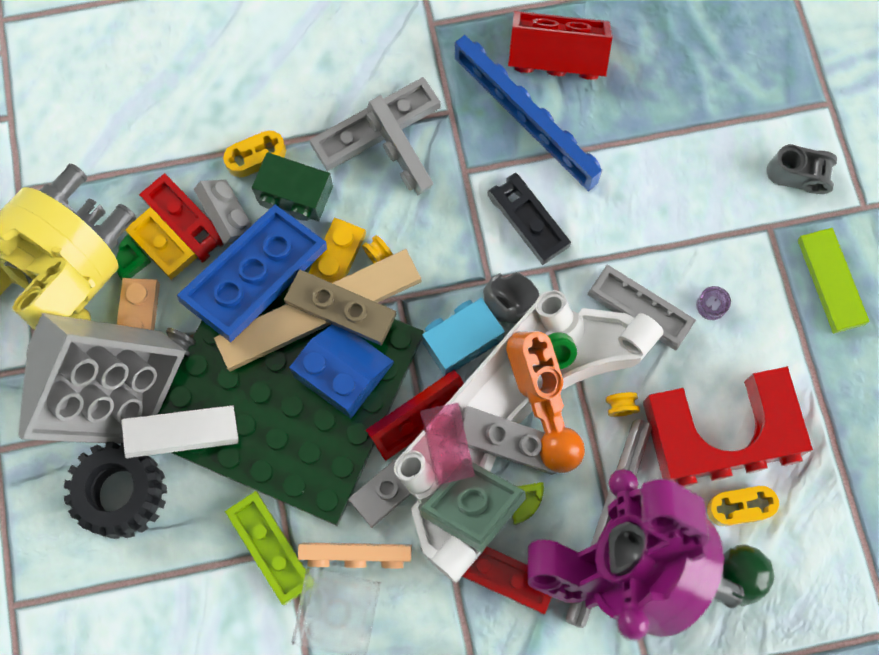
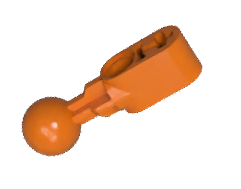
M517 332L509 338L506 350L518 389L524 396L528 397L534 416L541 420L545 434L541 439L540 457L545 466L557 473L570 472L576 469L582 462L585 447L579 434L565 427L561 415L564 406L560 395L563 388V377L552 342L543 332ZM541 375L543 384L539 390L537 380Z

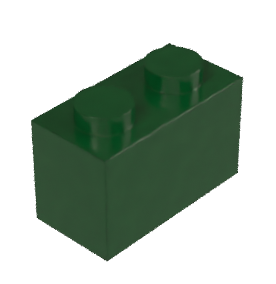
M268 152L252 185L253 193L261 206L270 209L273 205H277L281 209L289 211L293 217L303 221H308L309 218L316 221L320 220L333 189L332 178L329 172Z

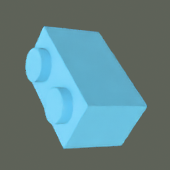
M482 298L475 302L468 300L454 310L455 314L446 320L439 318L425 328L426 332L422 334L423 345L444 376L452 370L460 369L498 345L504 339V329Z

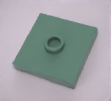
M464 458L420 508V513L424 519L482 553L524 502L526 494L521 488Z

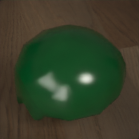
M746 544L736 545L734 548L727 550L723 554L722 576L730 582L740 585L744 590V596L732 592V595L742 599L740 606L758 602L766 596L774 582L775 575L771 560L758 548Z

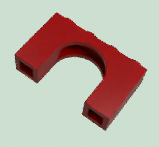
M788 366L753 373L744 381L754 414L755 431L748 446L737 451L717 449L701 438L694 426L684 388L648 395L643 401L647 421L652 425L651 436L662 478L673 481L682 487L697 484L698 477L710 475L711 481L732 477V470L745 468L746 474L768 469L767 463L780 461L781 466L802 462V455L812 451L813 448Z

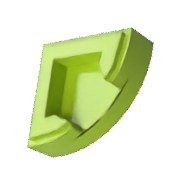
M543 482L517 486L525 491L526 499L512 515L513 525L523 523L537 511L544 494Z

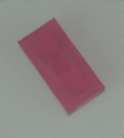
M459 403L420 411L436 485L474 477V469Z

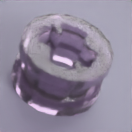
M719 286L706 288L696 301L698 313L707 320L720 319L729 310L731 305L729 293ZM710 296L716 297L714 301L719 299L721 302L716 310L711 309L712 305L710 307L706 305Z

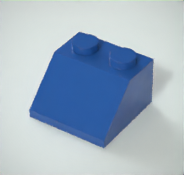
M332 324L310 340L289 368L294 378L351 419L394 364V361L358 335Z

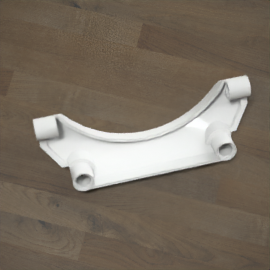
M551 290L543 293L405 452L397 458L394 464L395 475L407 490L417 498V501L411 507L422 552L446 577L457 583L481 552L421 517L420 508L464 458L488 471H491L497 456L454 442L463 407L470 406L519 424L533 411L528 397L519 391L506 350L509 338L517 332L539 331L547 336L556 332L568 334L576 345L577 357L569 367L560 369L563 377V390L595 375L636 366L663 335V329L654 319L643 313H639L634 318L627 313L582 308L579 313H576L570 309L562 292ZM541 375L537 380L539 390L543 384Z

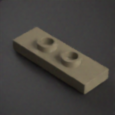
M300 269L284 298L285 304L381 346L397 315L393 309Z

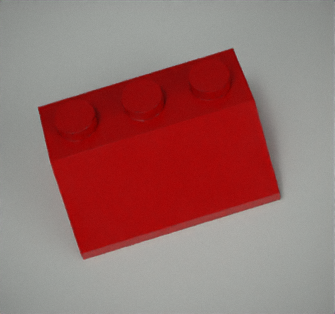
M514 11L508 66L514 67V70L522 73H531L534 69L547 70L546 73L552 76H565L566 73L579 74L580 78L587 80H596L598 76L606 77L613 38L610 21Z

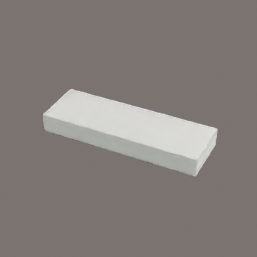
M233 405L121 419L125 458L238 444Z

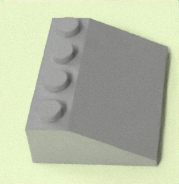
M42 313L27 347L18 436L24 440L90 443L115 442L121 444L123 442L121 419L158 415L186 350L161 331Z

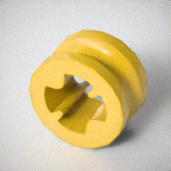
M377 235L372 237L373 241L371 244L364 243L362 245L364 252L373 264L393 255L386 243Z
M625 392L607 396L606 403L611 405V409L608 410V416L621 417L639 413L640 407L635 405L638 394L635 392Z

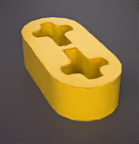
M268 130L231 145L226 149L223 156L228 172L239 178L258 172L266 153H269L265 146L269 142L275 146V151L271 154L284 158L286 147L282 136L275 131ZM241 155L244 159L245 164L242 166H238L235 157Z
M766 486L726 491L715 495L709 501L707 514L709 519L718 526L727 527L762 521L772 517L778 511L779 499L777 494ZM757 494H759L761 499L768 500L769 506L764 507V513H762L760 507L748 508L747 502L757 499ZM722 500L728 506L738 504L739 510L728 514V519H726L724 513L718 514L717 507L722 505Z

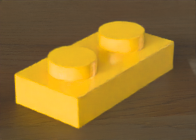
M151 207L125 230L171 280L197 259L195 253Z
M334 217L324 238L327 250L313 262L308 273L330 283L346 277L366 236V230Z

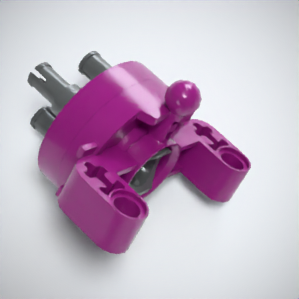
M626 469L615 471L609 478L608 486L610 492L617 498L608 505V515L611 519L606 524L596 544L580 552L556 541L546 539L537 540L528 545L529 586L564 602L578 603L585 601V608L588 609L599 606L606 615L617 620L619 633L630 641L641 640L646 634L656 637L678 634L692 626L705 613L713 599L729 608H736L742 603V599L733 596L732 592L744 596V590L740 585L732 583L722 576L724 561L722 542L717 529L707 519L704 499L667 479L650 480L644 483L640 489H637V477L630 470Z

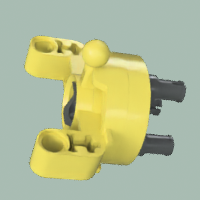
M70 163L50 185L45 184L39 191L23 187L0 210V295L12 283L18 284L25 289L15 300L13 311L34 330L42 313L91 320L90 313L84 307L118 270V262L112 250L118 244L117 239L137 219L128 207L118 204L116 209L101 225L93 226L106 214L101 205H98L89 214L94 209L96 201L90 198L87 199L86 203L77 213L70 208L67 199L87 180L86 174L79 167Z

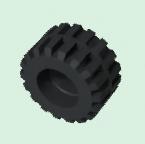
M106 442L105 448L97 444L90 448L91 455L82 453L77 458L81 462L78 467L71 465L68 470L69 473L73 474L72 479L65 480L64 488L70 490V494L64 496V502L72 507L68 513L71 518L79 521L77 523L79 526L101 536L119 539V537H134V532L136 531L143 533L148 529L146 524L149 521L156 522L159 518V515L156 514L158 507L164 509L166 503L161 497L162 494L167 493V485L162 483L165 476L163 471L157 468L158 464L148 455L125 458L123 442H121V445L115 442ZM128 471L133 479V492L130 499L124 506L115 511H105L100 501V491L103 483L116 472Z

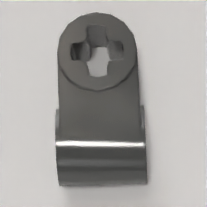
M788 144L783 146L768 163L766 168L767 176L777 185L805 190L812 194H827L834 187L831 175L832 168L837 163V156L828 151H817ZM782 161L788 163L791 169L785 167Z

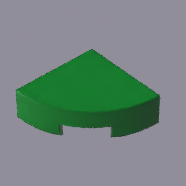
M129 234L123 238L118 246L119 250L116 257L118 262L117 274L121 280L122 278H132L151 263L150 259Z

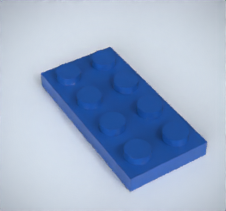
M273 205L177 294L178 301L231 343L293 283L299 269L305 271L327 250L326 241L280 207Z

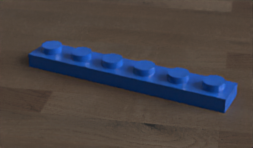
M465 34L455 42V60L588 192L596 186L602 173L598 160L592 154H586L577 145L576 139L570 132L562 131L554 123L552 115L545 108H539L531 100L528 91L521 85L517 86L509 78L507 71L502 65L494 64L487 57L484 48L478 42H472Z

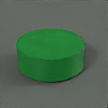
M562 332L548 335L552 342L559 368L569 367L577 357V348L573 339L568 334Z

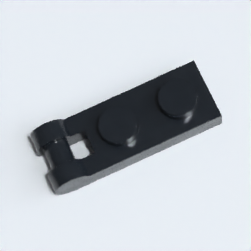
M517 173L507 177L506 183L500 187L495 185L487 191L491 202L500 209L542 265L570 247L571 241ZM512 194L518 195L519 198L512 203L508 199Z

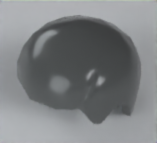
M514 272L505 278L499 273L487 283L483 290L484 302L497 320L518 323L537 301L539 291L533 282L521 273Z

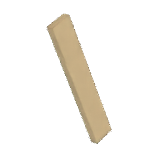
M407 249L337 280L333 284L378 303L421 283L422 280ZM286 304L256 318L231 343L221 335L214 337V340L228 370L231 372L331 325V323Z

